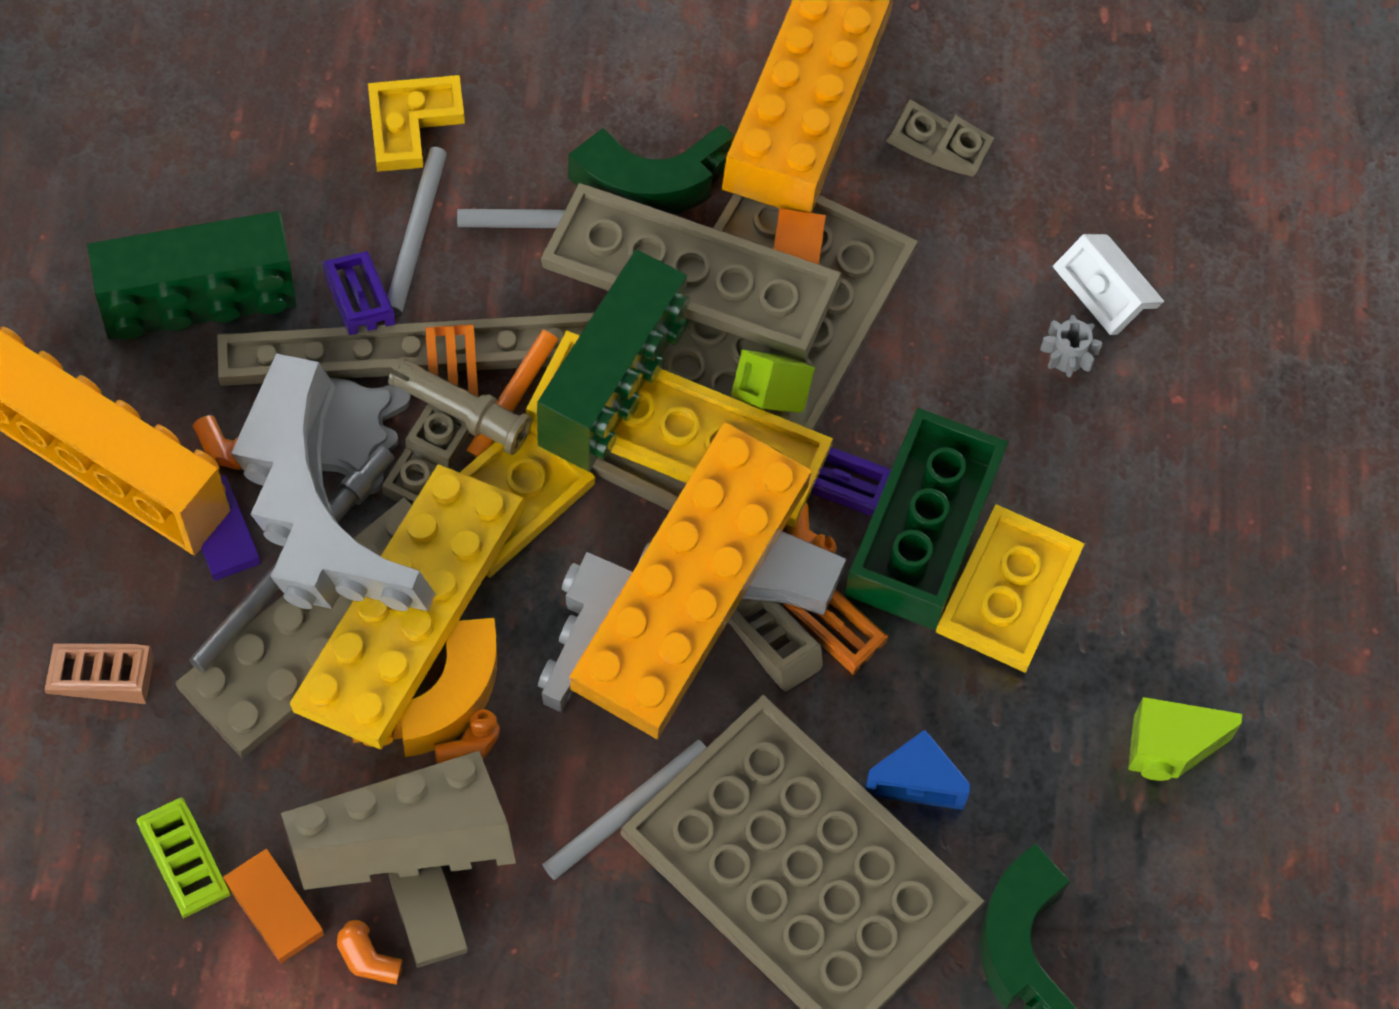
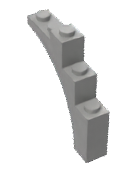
M276 354L231 452V455L244 470V476L250 481L263 486L250 515L262 528L266 539L277 545L284 546L271 574V578L283 591V597L287 602L303 609H311L313 605L332 609L338 594L354 601H363L364 597L380 600L384 605L398 611H408L409 607L429 611L436 593L419 570L386 560L360 545L340 527L333 516L323 486L320 451L324 419L335 385L319 362Z
M782 531L742 599L786 603L824 615L843 574L846 559ZM647 543V545L645 546L640 559L642 558L650 543ZM586 552L581 565L573 563L570 566L561 590L567 592V609L579 615L578 617L573 615L568 617L559 637V642L565 644L557 662L549 659L542 671L538 687L544 689L542 692L543 705L562 713L574 693L570 689L569 676L619 596L632 571Z

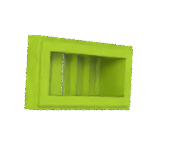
M183 797L169 802L136 820L140 832L183 919L231 896ZM183 822V826L156 838V835ZM191 839L193 845L165 857L163 851ZM198 858L201 859L203 864L175 877L173 870ZM207 876L210 877L211 884L184 896L182 888Z

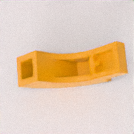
M494 618L457 622L446 641L447 658L441 677L426 693L411 699L384 746L392 743L393 739L403 738L405 757L416 756L433 751L434 744L455 740L467 730L471 724V715L477 710L484 709L487 705L496 680L497 645ZM352 738L353 743L361 742L357 739ZM363 742L364 745L369 746V747H373V746L368 745V744H366V743Z

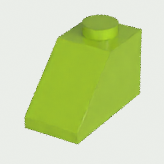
M1143 697L1134 714L1128 770L1141 772L1143 777L1156 781L1169 780L1171 777L1179 778L1232 740L1242 723V714Z

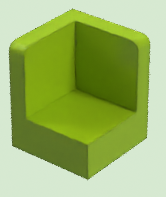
M742 350L731 396L762 409L802 413L806 406L815 367L781 354Z

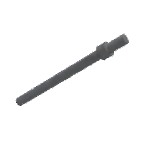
M380 446L358 471L351 470L338 485L340 491L329 502L337 522L342 519L354 504L360 505L374 490L372 484L394 460L393 454L388 449ZM276 563L189 659L190 663L197 670L204 673L277 592L279 587L271 578Z

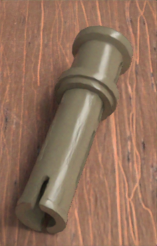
M405 357L399 358L392 369L398 371V374L390 373L388 384L396 386L465 422V428L468 429L470 434L476 437L480 434L487 436L504 445V451L511 455H514L526 440L533 421L531 416L525 413L519 416L497 404V399L489 394L477 397L410 362Z

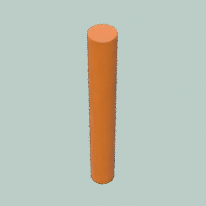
M542 329L497 400L498 405L511 412L515 410L559 340L556 336ZM480 434L473 438L466 451L477 458L494 443V440Z

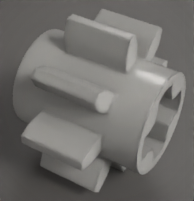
M1071 315L1070 319L1062 324L1053 320L1048 330L1049 336L1043 338L1040 351L1050 353V361L1047 367L1049 369L1057 368L1062 372H1066L1067 377H1071L1073 372L1080 368L1087 372L1091 371L1095 361L1093 356L1099 355L1102 347V341L1093 339L1092 332L1095 325L1093 323L1087 325L1083 321L1077 320L1075 315Z

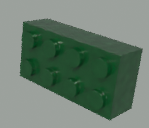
M280 211L87 243L95 296L108 339H134L140 337L143 333L164 329L180 331L190 327L192 324L209 321L226 323L237 319L239 316L255 313L277 314L286 308L297 306Z
M635 249L537 401V439L539 447L588 472L598 457L602 460L606 459L615 444L617 433L614 431L622 419L629 421L632 418L641 400V395L638 394L646 381L653 383L656 380L665 361V357L662 355L669 344L676 346L686 331L688 320L684 318V314L690 302V296L686 295L687 274Z
M917 407L850 569L844 595L936 630L1000 469L1008 441Z

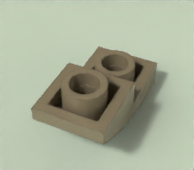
M910 99L900 113L886 142L925 162L973 177L979 169L994 137L957 115H954L950 122Z
M428 403L406 437V448L384 481L382 494L397 502L405 498L413 505L437 464L452 469L469 434L468 429L465 428L466 423Z
M441 866L419 869L418 876L399 878L398 874L388 873L416 967L419 968L467 953L468 948Z

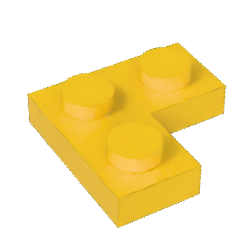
M460 75L368 83L377 172L423 168L419 128L465 124Z

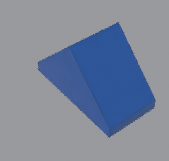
M923 730L871 768L868 772L864 789L875 798L963 810L969 796L970 783L927 731Z

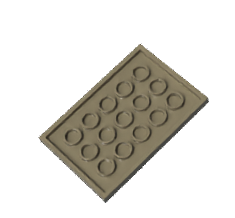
M764 695L621 828L620 833L631 846L800 1009H881L982 908L985 902Z

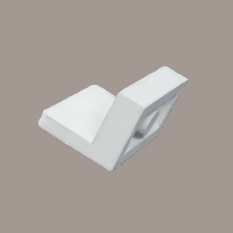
M1083 234L1052 266L1110 335H1118L1143 309H1157L1164 302L1155 289L1106 234Z

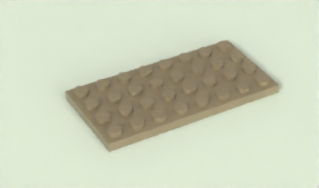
M733 194L713 229L773 249L779 208ZM819 195L812 212L814 214L826 215L819 265L841 272V283L806 360L686 318L688 320L686 331L676 346L669 344L662 355L665 357L663 370L732 397L731 392L742 350L781 354L814 366L815 370L806 406L802 413L762 409L813 431L819 425L914 255L918 244L917 240ZM612 452L604 460L598 457L590 469L591 473L669 511L687 484Z

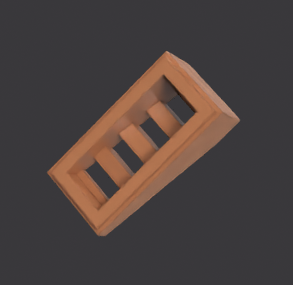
M53 644L45 693L146 704L154 663L152 648L148 645ZM65 659L75 660L71 680H61ZM85 661L94 662L90 680H82ZM104 663L113 664L110 680H101ZM123 665L132 666L129 681H121Z

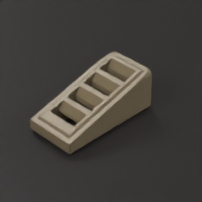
M741 599L728 623L769 676L784 692L791 690L822 669L821 646L780 603ZM763 608L767 611L766 614L750 624L746 621V619ZM774 624H777L778 627H776L772 631L768 632L764 636L760 635L762 632H764ZM787 639L790 641L788 644L781 647L777 651L774 650L775 647H777Z

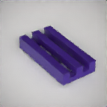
M368 251L322 262L323 274L349 335L357 334L358 326L365 325L367 331L377 329L376 322L382 320L386 327L395 325L393 308ZM360 265L378 308L370 309L353 266ZM342 269L359 312L354 313L337 270Z
M831 447L825 462L879 481L880 483L876 486L852 477L851 474L839 469H830L822 466L810 493L873 516L892 469Z

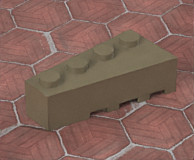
M479 751L281 813L304 890L371 882L374 874L392 872L398 874L399 878L418 876L419 869L445 865H449L451 871L472 869V862L496 859L497 866L516 864L508 823Z

